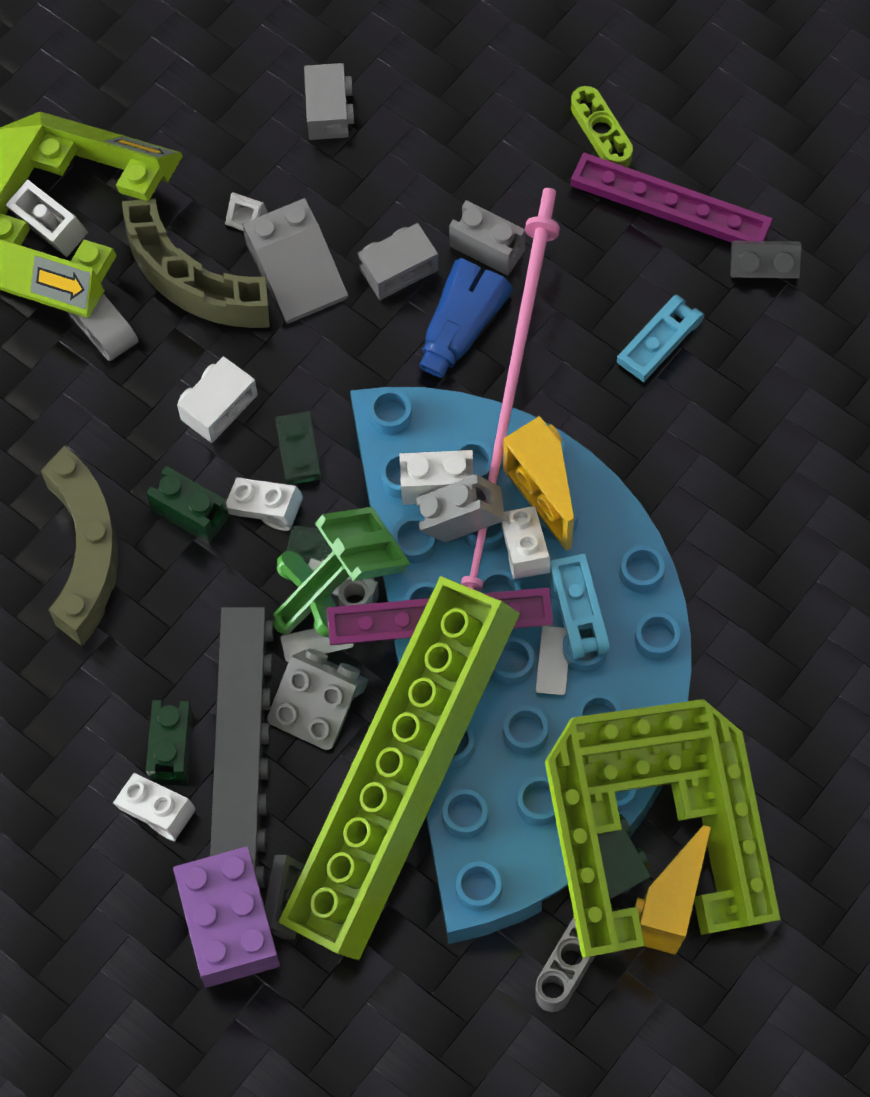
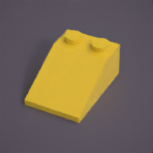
M538 416L503 438V471L531 507H536L538 516L565 551H568L572 548L574 515L561 446L562 438L552 424L547 426L542 418Z
M703 825L648 888L644 899L637 897L635 907L638 909L645 947L676 955L684 941L711 827Z

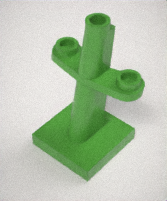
M373 507L321 515L315 524L333 551L314 572L304 559L293 551H285L277 559L278 573L283 578L291 580L298 587L273 614L275 617L273 620L274 627L278 632L285 635L290 634L312 612L315 619V630L320 635L329 637L327 607H336L330 594L349 576L353 581L402 573L410 565L409 560Z

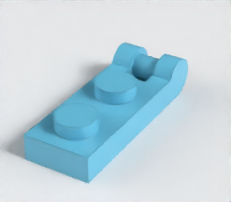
M677 294L674 295L617 356V363L642 382H645L683 339L700 325L704 318V313L697 308L692 310L685 305L686 301ZM678 316L682 321L679 323L672 317Z
M585 553L551 560L550 573L572 659L584 658L585 653L597 651L598 654L610 652L606 629ZM592 628L594 636L581 639L579 631Z

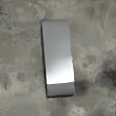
M104 294L89 319L68 312L108 361H112L138 343V338L131 326Z
M574 917L536 981V1001L543 1010L549 1012H557L567 1005L595 957L582 958V961L577 965H568L562 960L561 956L567 951H575L581 955ZM549 983H555L562 987L563 993L557 998H549L544 995L542 988Z

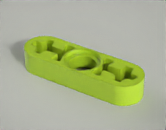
M591 86L577 88L571 97V111L599 157L628 167L632 161L633 146L601 94ZM581 100H585L587 103L592 102L591 110L593 114L590 115V110L585 103L580 104ZM604 122L611 129L607 133L600 134L595 132L592 127L596 123ZM613 140L614 148L618 153L623 152V156L619 157L617 154H612L611 142Z

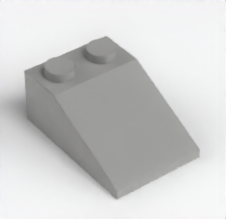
M305 198L242 223L246 245L262 277L265 276L266 285L286 324L348 299L347 291L326 241Z

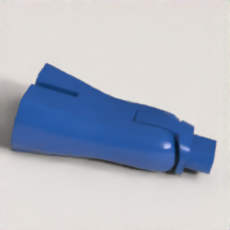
M462 258L455 260L433 319L427 329L425 345L422 348L424 356L419 364L422 370L443 378L448 367H454L456 361L469 350L484 327L513 293V287L505 277L490 270H485L481 276V267Z

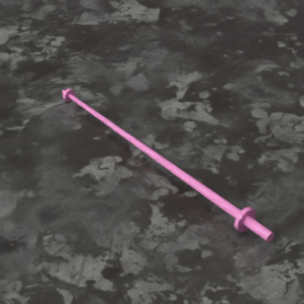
M552 188L543 189L538 216L529 218L525 225V232L533 238V244L488 481L497 484L503 455V438L507 436L547 241L555 240L559 236L560 231L558 223L551 219L556 198V190ZM487 527L478 530L470 576H464L461 580V585L478 592L483 588V581L477 578Z

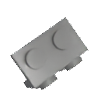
M309 648L307 651L303 650L290 657L267 720L272 726L324 750H329L335 746L353 698L364 693L369 679L359 675V669L344 663L340 665L334 664L327 660L328 656L323 652Z

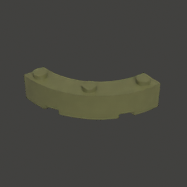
M150 199L149 201H122L126 233L131 252L138 267L157 291L183 310L215 323L246 328L270 327L265 276L248 277L223 273L224 276L202 268L201 263L188 256L180 248L177 249L170 241L160 220L156 199Z
M64 445L41 470L47 488L61 500L73 517L76 531V552L68 581L57 600L49 608V612L55 625L83 646L103 618L111 590H114L118 569V546L112 518L97 481L84 463Z

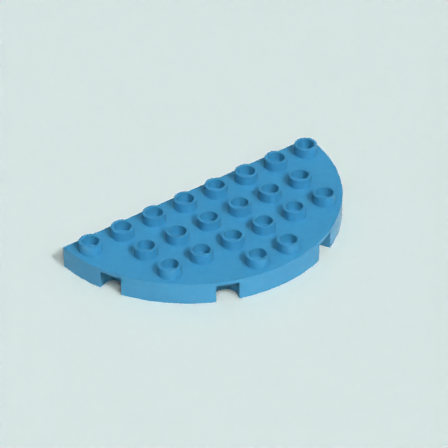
M380 387L350 391L370 507L374 508L410 562V565L402 573L382 576L387 602L430 598L440 576L461 584L464 576H470L478 531L446 543L421 532L419 522L424 521L425 516L421 514L420 507L417 504L402 505L399 453L473 450V475L477 474L488 480L502 403L463 392L426 387ZM512 407L507 436L536 417ZM559 429L557 431L562 438L561 446L574 515L572 548L565 551L539 516L538 518L550 561L585 553L606 629L610 652L598 654L597 651L585 653L584 658L573 660L566 634L563 640V655L568 662L565 695L537 693L536 683L543 626L512 630L426 815L448 944L485 936L522 922L542 911L543 900L568 886L545 760L569 720L578 716L688 701L692 672L691 633L685 597L675 565L666 545L641 503L621 479L591 451ZM502 455L496 485L501 487L504 512L531 507L503 471ZM501 523L487 527L477 578L483 581V588L479 592L493 593L550 588L553 620L551 627L565 628L551 573L514 580ZM592 628L579 631L581 639L594 636ZM411 638L394 640L398 665ZM662 786L615 793L619 814L625 817L631 829V834L628 835L629 838L642 823L660 793Z

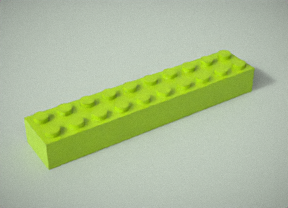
M439 577L278 923L337 954L360 960L520 615L518 611L498 599L445 577Z

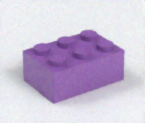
M248 846L173 867L200 977L205 988L280 967Z

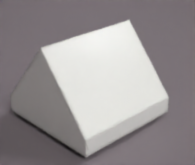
M231 193L225 225L243 231L242 223L267 214V209L263 202Z

